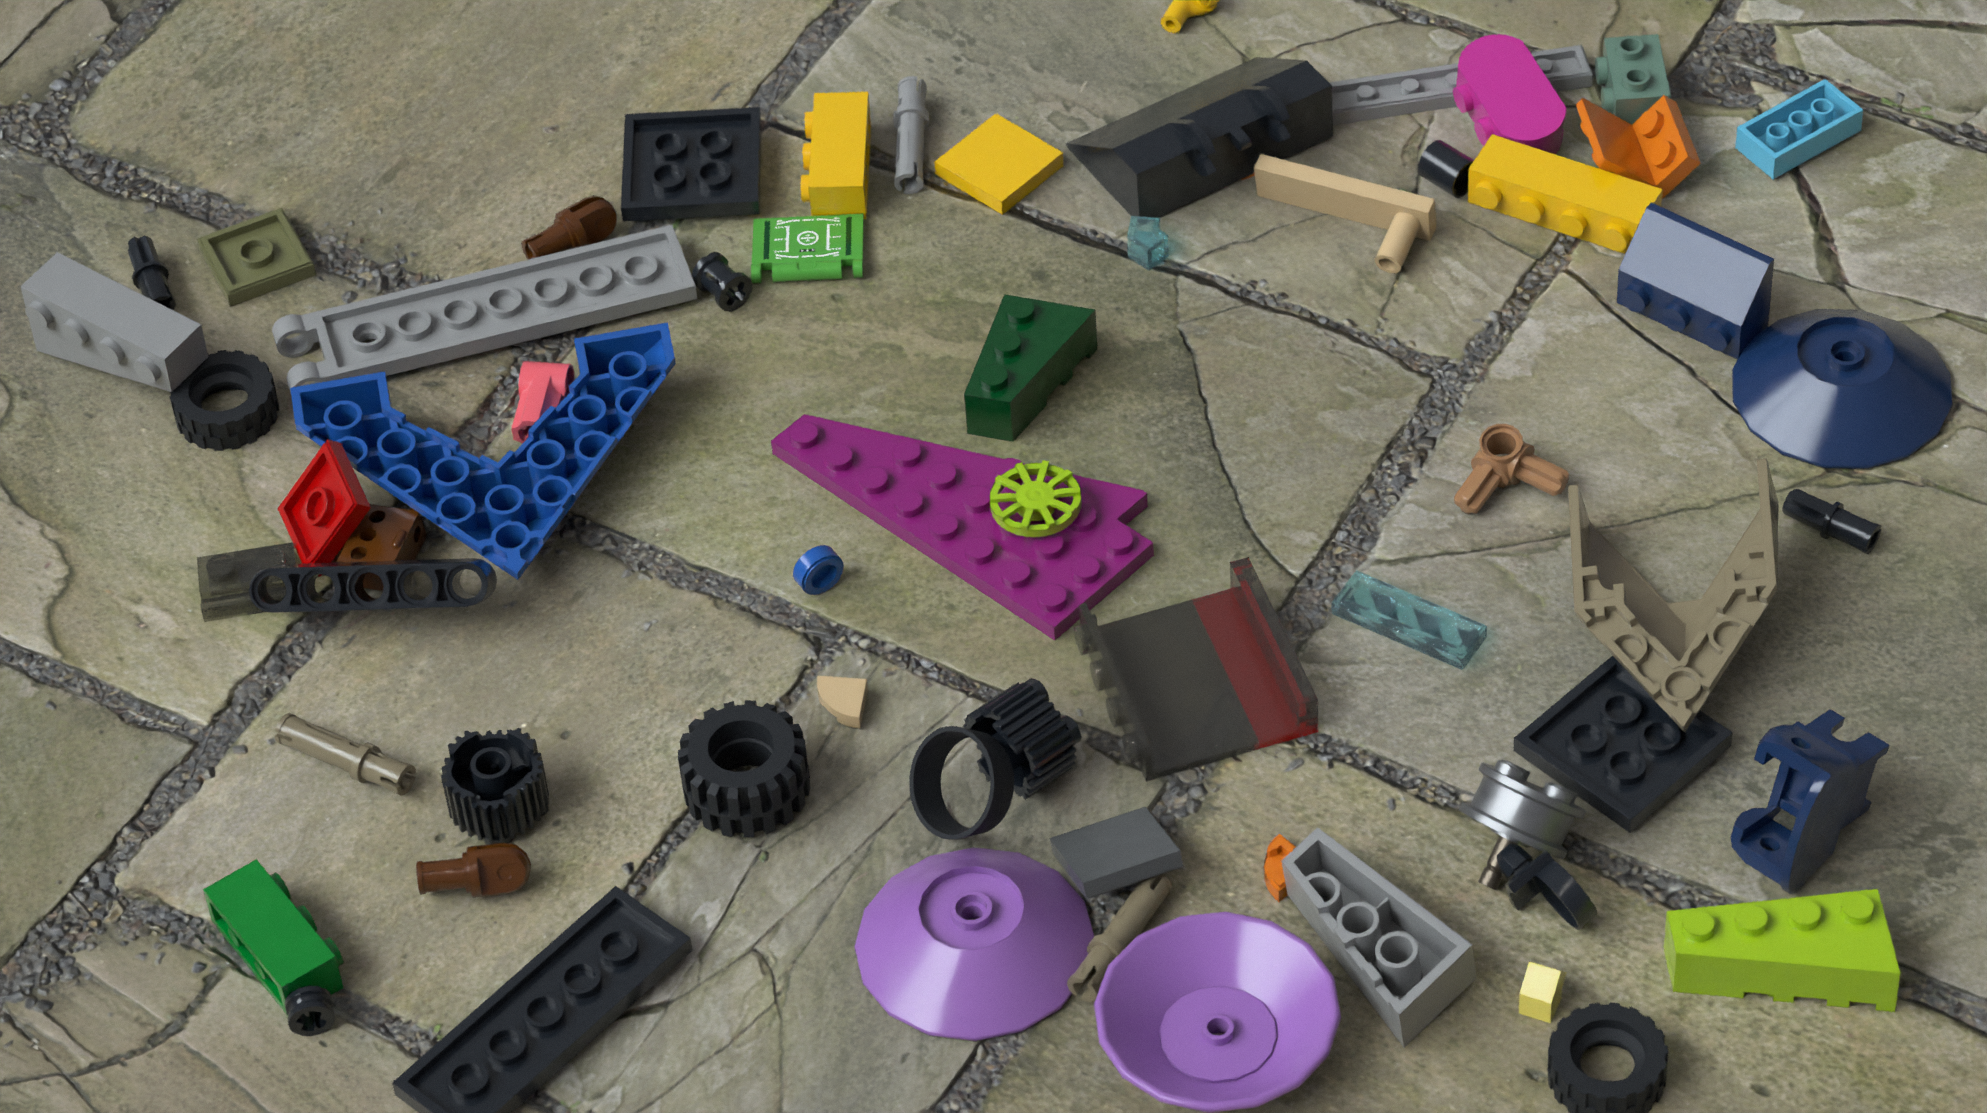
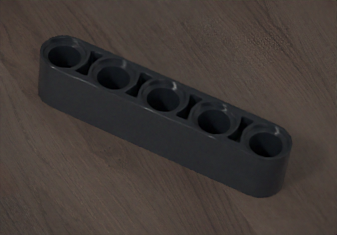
M477 558L279 564L263 569L255 574L250 582L249 594L251 601L257 608L270 613L468 607L486 600L493 594L496 589L497 576L495 570L488 562ZM465 569L476 572L481 579V590L477 595L468 594L461 587L460 577ZM416 571H422L431 578L433 586L428 597L417 594L412 587V576ZM368 572L375 573L383 582L384 588L380 598L371 597L364 590L363 580ZM319 574L327 575L334 582L335 592L330 600L322 598L316 592L315 580ZM271 575L279 577L285 583L286 595L282 601H277L268 594L266 586Z

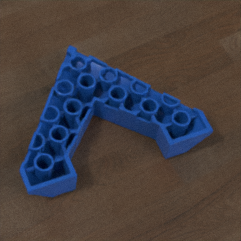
M668 322L574 338L580 375L570 384V393L556 408L550 406L528 430L529 437L515 452L509 450L499 462L484 455L477 458L460 449L459 442L430 427L423 430L408 422L406 415L397 411L392 406L385 371L291 387L296 429L321 447L327 439L341 443L355 470L519 580L676 364Z

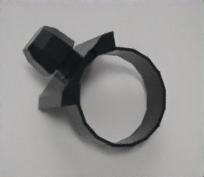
M1512 843L1496 856L1501 872L1509 880L1505 884L1509 900L1518 911L1541 892L1556 912L1577 930L1582 929L1597 916V909L1589 896L1576 880L1551 857L1548 851H1544L1533 860V857L1521 846Z

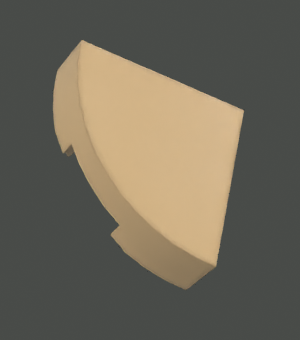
M817 676L818 697L821 705L836 716L839 723L853 728H861L868 693L867 679Z

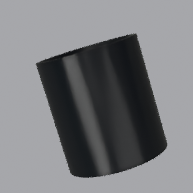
M1436 140L1421 155L1417 170L1421 177L1455 198H1460L1468 193V170L1474 160L1446 142Z

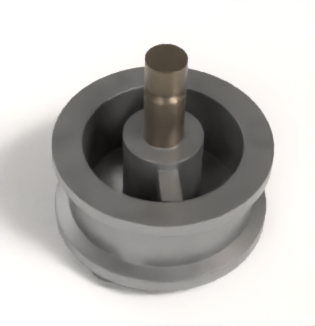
M1504 759L1498 760L1495 766L1481 762L1478 770L1484 775L1472 802H1463L1459 810L1490 827L1491 831L1499 835L1487 861L1488 866L1484 867L1478 880L1479 883L1497 890L1503 878L1496 858L1499 852L1513 843L1527 848L1531 846L1543 852L1548 851L1550 855L1564 859L1567 850L1561 845L1574 818H1583L1586 810L1574 804L1578 795L1575 792L1551 781L1549 783L1546 782L1543 788L1527 781L1530 772Z

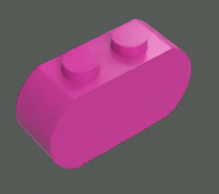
M1494 34L1480 37L1468 44L1459 57L1456 87L1453 88V96L1458 109L1462 113L1467 112L1474 122L1475 132L1480 143L1484 146L1490 136L1494 134L1556 155L1563 141L1566 106L1524 42L1512 36Z

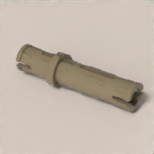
M291 713L285 714L276 726L275 732L285 735H275L277 743L292 747L325 763L339 767L349 772L351 778L358 782L366 783L367 780L383 786L400 796L409 792L413 786L415 777L412 775L416 773L415 767L381 753L380 748L368 742L364 745L356 743L325 728L311 724Z
M1165 875L1154 890H1152V884L1157 876L1138 882L1103 934L1093 937L1087 947L1088 955L1075 973L1067 980V986L1074 996L1079 993L1086 982H1089L1087 984L1088 988L1080 1000L1085 1002H1094L1096 1000L1108 965L1140 935L1165 898L1172 892V884Z

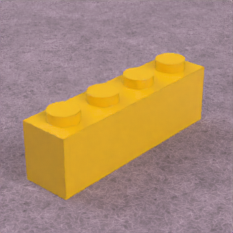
M1494 134L1490 136L1468 170L1469 203L1626 254L1646 207L1651 202L1662 207L1663 189Z

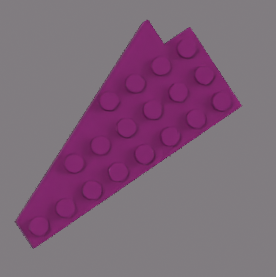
M806 414L802 415L771 440L773 455L1053 640L1059 638L1154 556L1153 542L1127 526L1131 520L1148 507L1147 493L1140 489L1073 475L1080 486L1082 500L1077 518L1067 528L1058 533L1043 537H1024L1002 528L993 518L990 509V491L995 483V478L1014 468L1015 464L1021 462L1018 459L997 458ZM1030 475L1031 481H1036L1037 475ZM1046 476L1044 482L1048 483L1053 477ZM1021 478L1014 480L1020 485L1024 484ZM1062 482L1054 490L1069 487ZM1005 487V488L1002 490L1001 493H1016V492L1013 491V490H1011V489H1009V488H1007V487ZM1073 496L1059 497L1056 500L1071 505ZM998 502V505L1003 511L1016 502ZM1055 508L1052 517L1054 520H1057L1065 512ZM1018 512L1009 517L1015 522L1022 523L1023 517ZM1045 520L1031 521L1030 525L1046 524Z

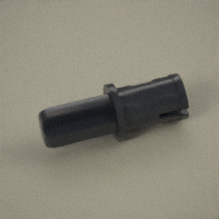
M145 235L140 238H131L128 242V254L134 269L132 274L134 285L141 289L142 295L174 310L176 302L167 282L169 272L167 266L159 261L152 239Z
M1800 489L1790 491L1782 507L1785 515L1819 530L1822 538L1828 539L1831 536L1861 550L1865 554H1869L1873 550L1881 534V525L1844 510L1842 503L1835 502L1832 505Z

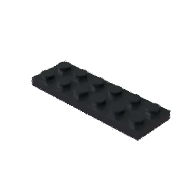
M615 886L393 1081L395 1095L418 1113L514 1112L692 952L691 938Z

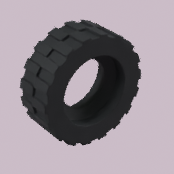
M220 350L217 353L208 354V358L173 392H170V400L180 434L183 433L185 440L189 443H195L199 448L205 450L206 448L214 449V451H223V449L231 448L235 450L245 444H252L261 435L265 436L270 431L272 423L275 424L278 418L279 401L272 372L269 371V367L264 361H259L258 357L253 354H244L243 351L226 352V350ZM223 390L246 391L248 395L245 402L229 410L208 411L204 410L201 406L205 398Z
M1610 1002V1004L1606 1005L1593 1003L1589 1004V1007L1583 1009L1579 1007L1571 1011L1570 1016L1567 1018L1563 1017L1557 1023V1029L1552 1031L1549 1039L1548 1084L1550 1089L1554 1090V1098L1559 1104H1564L1568 1112L1648 1113L1652 1110V1105L1655 1102L1658 1103L1661 1099L1663 1087H1666L1668 1045H1665V1035L1662 1030L1657 1029L1655 1021L1649 1016L1645 1017L1639 1013L1638 1009L1631 1006L1629 1008L1620 1006V1003ZM1610 1045L1627 1050L1632 1055L1635 1066L1632 1073L1625 1079L1602 1081L1585 1074L1580 1063L1581 1057L1588 1048Z

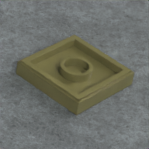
M283 208L197 238L199 250L230 307L316 276L314 263Z

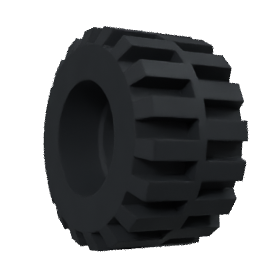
M745 700L744 705H735L734 701L723 703V709L716 710L711 708L705 711L703 720L694 719L688 725L689 733H683L680 739L681 749L678 750L686 806L690 808V814L696 821L703 820V827L708 830L714 831L720 828L722 835L733 837L735 833H743L744 838L755 837L754 832L763 830L765 834L776 831L775 825L778 823L787 825L794 819L793 811L801 812L806 804L805 796H809L810 774L806 743L799 724H793V717L786 711L777 714V707L775 705L766 703L763 707L757 706L756 701ZM743 766H758L757 768L749 771H731L735 768Z

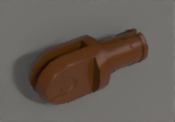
M594 195L586 197L556 213L554 225L521 242L522 250L528 260L598 243L613 232L617 224V212L613 205L602 197Z
M510 843L467 847V852L462 853V858L428 862L417 861L416 863L420 895L428 892L466 888L467 893H471L473 898L510 894L520 890L526 884L531 870V862L527 853L516 844Z

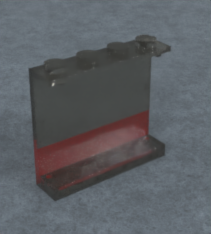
M1249 557L1230 562V589L1100 626L1097 624L1096 615H1091L1087 604H1079L1080 626L1074 627L1078 650L1082 656L1089 654L1092 661L1090 662V672L1094 686L1098 692L1105 690L1108 696L1106 707L1110 721L1114 728L1122 727L1125 734L1122 736V741L1127 759L1130 764L1138 763L1146 782L1318 732V698Z

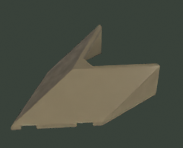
M1767 458L1757 459L1760 510L1702 598L1689 601L1667 603L1590 522L1578 484L1568 486L1574 611L1576 617L1684 732H1686L1778 590L1779 502Z

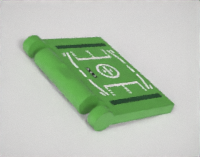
M863 214L753 219L752 283H762V270H772L773 282L843 279V266H852L854 278L864 277Z

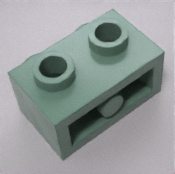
M1659 35L1604 38L1603 57H1596L1595 59L1597 84H1605V88L1601 89L1602 108L1633 124L1663 95L1671 99Z

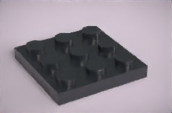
M760 107L625 114L621 192L623 222L760 214L762 124Z
M1612 655L1515 736L1513 751L1565 788L1578 794L1579 798L1631 833L1731 747L1733 732L1700 710L1686 732H1684Z

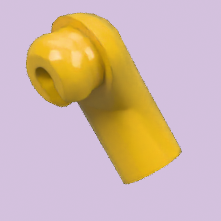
M1173 0L1161 18V25L1166 31L1177 33L1181 30L1187 18L1210 13L1217 7L1220 0Z

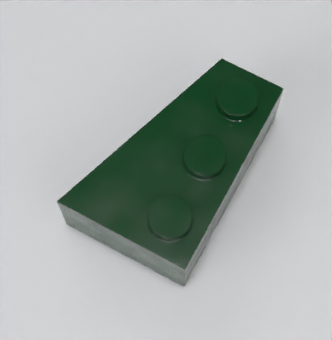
M1004 294L964 393L967 434L1014 442L1046 407L1047 397L1059 384L1065 386L1073 377L1072 370L1084 357L1090 358L1098 350L1095 309Z

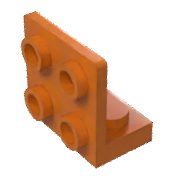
M1665 95L1646 110L1633 124L1624 121L1585 98H1582L1576 104L1582 120L1580 127L1590 141L1594 152L1592 159L1595 164L1602 170L1663 189L1662 199L1701 164L1677 102Z

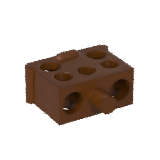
M370 504V510L341 548L342 552L337 562L415 560L427 537L420 513L413 508L406 510ZM368 572L364 577V588L383 591V582L378 575Z

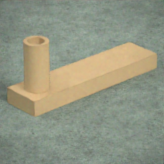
M1260 154L1254 166L1257 196L1388 230L1375 257V264L1385 272H1400L1415 237L1430 241L1437 227L1435 199L1263 154Z

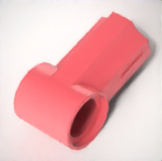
M524 361L522 363L519 374L520 400L511 428L513 440L523 444L529 437L528 430L550 406L556 408L570 393L569 386L575 380L572 364Z

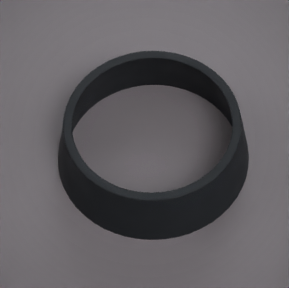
M957 726L939 728L923 740L913 758L909 778L911 801L921 823L932 834L940 838L956 840L988 832L1003 820L1011 805L1014 792V774L1010 758L1004 747L987 733ZM968 737L973 739L982 750L990 773V793L986 808L980 819L971 828L960 825L950 815L945 806L941 791V774L946 757L957 743Z

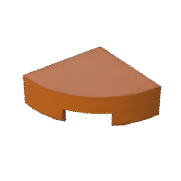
M1278 834L1269 844L1264 862V879L1267 889L1278 902L1288 896L1281 861L1296 848L1295 845L1281 834Z

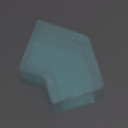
M1131 216L1127 234L1128 257L1148 271L1169 256L1168 235L1161 231L1160 218Z

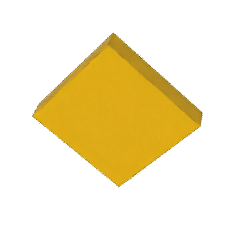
M995 113L934 161L935 175L1003 215L1064 166L1063 152Z

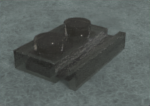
M294 542L197 557L200 605L204 622L264 613L265 611L257 608L251 601L249 594L250 582L254 575L263 569L279 564H297ZM271 575L266 586L268 594L273 599L282 601L286 595L285 583L279 577Z

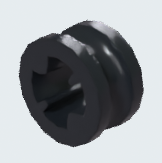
M306 986L291 992L286 997L284 1004L288 1015V1026L294 1034L314 1036L329 1030L333 1026L335 1014L332 1008V998L330 992L325 988Z

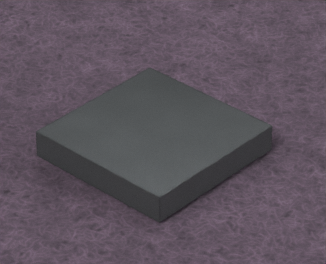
M1146 806L1050 838L1054 856L1085 898L1088 899L1179 869L1183 866L1180 849Z

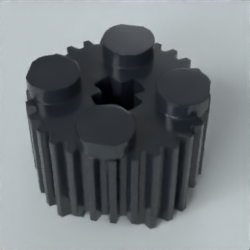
M1033 678L1021 684L1018 682L968 714L967 718L964 719L965 724L963 725V728L991 735L1004 747L1013 768L1014 791L1025 800L1072 769V766L1075 765L1074 760L1077 759V756L1074 754L1077 752L1074 745L1082 740L1076 722L1067 715L1060 717L1061 713L1059 710H1055L1053 702L1049 703V695L1044 685L1039 680ZM982 752V758L977 760V763L980 767L979 771L986 775V780L989 782V768Z
M520 728L507 730L506 735L502 734V730H498L496 734L487 731L484 736L478 731L471 733L467 730L464 732L465 736L463 738L459 736L455 738V744L449 743L450 757L444 759L445 766L441 768L443 774L441 779L449 816L453 819L455 826L459 825L461 832L467 831L469 837L476 834L478 840L483 839L486 845L510 843L515 838V833L519 832L523 835L526 827L532 829L534 821L540 822L541 817L549 811V791L541 753H538L536 740L530 739V735L527 732L522 734Z

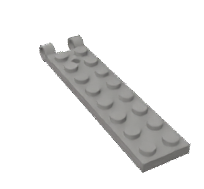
M671 224L304 315H286L274 323L272 333L278 352L285 357L294 358L302 356L310 351L315 342H319L324 356V361L302 362L293 366L286 376L290 390L291 387L300 386L308 381H315L312 383L314 384L384 371L386 376L695 300L697 299L696 285ZM300 333L297 337L286 338L291 334ZM368 339H373V340H374V341L369 342V343H362L363 341L368 340Z

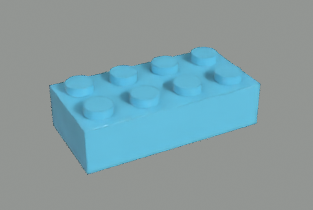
M1824 79L1738 126L1735 148L1769 177L1775 179L1860 132L1863 109Z

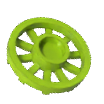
M1042 460V463L1023 465L1020 462L1015 464L1014 468L995 478V483L990 491V509L995 521L1005 530L1024 537H1043L1062 531L1077 518L1082 504L1080 486L1073 477L1072 472L1068 469L1064 470L1051 465L1049 461ZM1030 475H1037L1036 481H1031ZM1046 476L1053 477L1048 483L1044 482ZM1021 478L1024 484L1020 485L1014 480ZM1062 482L1069 487L1054 490ZM1005 487H1007V488H1009V489L1015 491L1016 493H1001V492H1002V490H1003ZM1073 496L1071 505L1056 500L1059 497ZM998 502H1016L1003 511L998 505ZM1055 508L1065 512L1057 520H1054L1052 517ZM1018 512L1023 517L1022 523H1019L1009 517ZM1045 520L1046 524L1030 525L1031 521Z

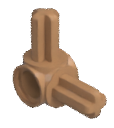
M1505 423L1495 424L1482 432L1479 439L1480 449L1471 460L1473 471L1455 494L1454 503L1464 513L1476 514L1497 487L1504 488L1511 484L1516 485L1520 481H1524L1552 496L1562 494L1566 488L1569 473L1567 470L1534 455V446L1524 442L1520 431L1514 426ZM1498 454H1508L1506 456H1496Z

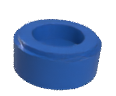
M816 546L805 552L796 562L793 569V578L805 593L810 595L826 592L838 582L842 575L844 564L830 546Z

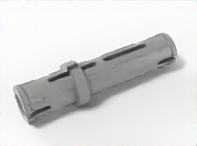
M908 76L899 81L897 111L895 110L893 113V124L897 129L894 186L898 191H901L903 179H905V194L917 193L924 186L925 126L928 127L929 112L925 108L927 85L921 79L918 83L917 91L916 76Z

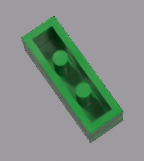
M256 859L203 889L212 922L286 1015L284 1004L286 997L299 988L319 986L325 988L331 995L344 988L339 971V966L343 965L344 961L338 947L330 937L321 939L317 934L315 921L304 905L301 904L295 907L290 901V892L278 873L275 872L269 875Z

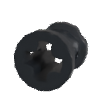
M712 252L702 257L693 269L692 277L696 287L701 291H709L715 297L716 304L724 311L731 312L737 310L749 299L753 286L751 279L744 273L732 270L728 266V259L721 253ZM709 272L712 276L707 277L706 273Z

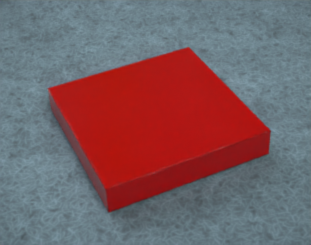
M327 439L282 501L278 511L302 563H331L371 506L342 444Z

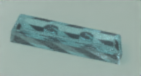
M1357 570L1332 601L1333 615L1461 670L1465 668L1487 638L1486 625Z

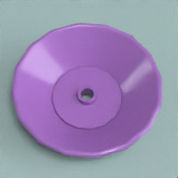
M973 847L928 856L891 877L864 909L855 943V952L863 985L889 1016L930 1036L978 1041L1022 1032L1060 1010L1072 995L1067 986V980L1075 973L1088 955L1087 947L1093 939L1094 933L1085 901L1058 871L1018 852Z
M1230 912L1181 916L1138 935L1108 965L1094 1003L1099 1044L1122 1078L1161 1103L1207 1113L1257 1108L1299 1088L1329 1056L1341 1019L1335 978L1309 943L1272 921ZM1214 1033H1224L1222 1035H1213Z

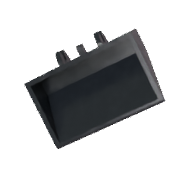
M1256 57L1066 143L1069 151L1139 225H1143L1253 174L1254 166L1260 154L1284 160L1333 137L1332 85L1307 60Z

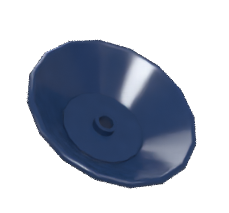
M1815 309L1779 319L1750 340L1732 369L1733 403L1750 432L1781 455L1821 468L1869 469L1908 458L1938 435L1953 407L1951 373L1933 345L1901 322L1863 310Z

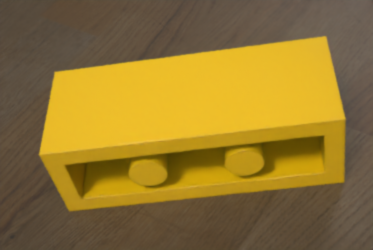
M868 91L814 93L813 112H805L806 139H811V143H803L804 170H809V174L801 175L802 202H810L811 216L863 214L864 219H867L872 125Z

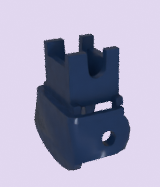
M1831 709L1807 725L1799 721L1793 725H1780L1771 728L1759 741L1754 760L1762 765L1774 757L1781 761L1767 808H1752L1742 812L1735 820L1731 834L1732 848L1744 863L1781 885V889L1789 894H1795L1817 869L1832 856L1841 829L1870 809L1871 801L1865 798L1877 760L1887 754L1890 746L1869 732L1851 742L1835 738L1832 734L1843 726L1845 718ZM1781 809L1796 817L1792 831L1773 820ZM1763 847L1771 848V849H1773L1774 851H1770V850L1764 849Z

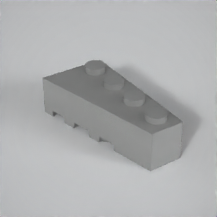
M58 252L20 286L26 307L25 313L29 319L38 352L173 392L208 358L201 324Z
M1318 827L1281 861L1287 895L1403 1047L1412 1041L1477 978L1473 945Z

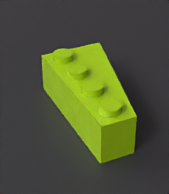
M1878 889L1666 911L1664 954L1673 992L1743 998L1746 992L1767 994L1773 997V1001L1794 1003V997L1827 999V1006L1849 1008L1850 1002L1876 1004L1877 1011H1896L1900 970Z

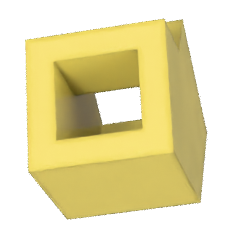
M1529 962L1519 996V1014L1551 1023L1562 998V987L1567 972Z

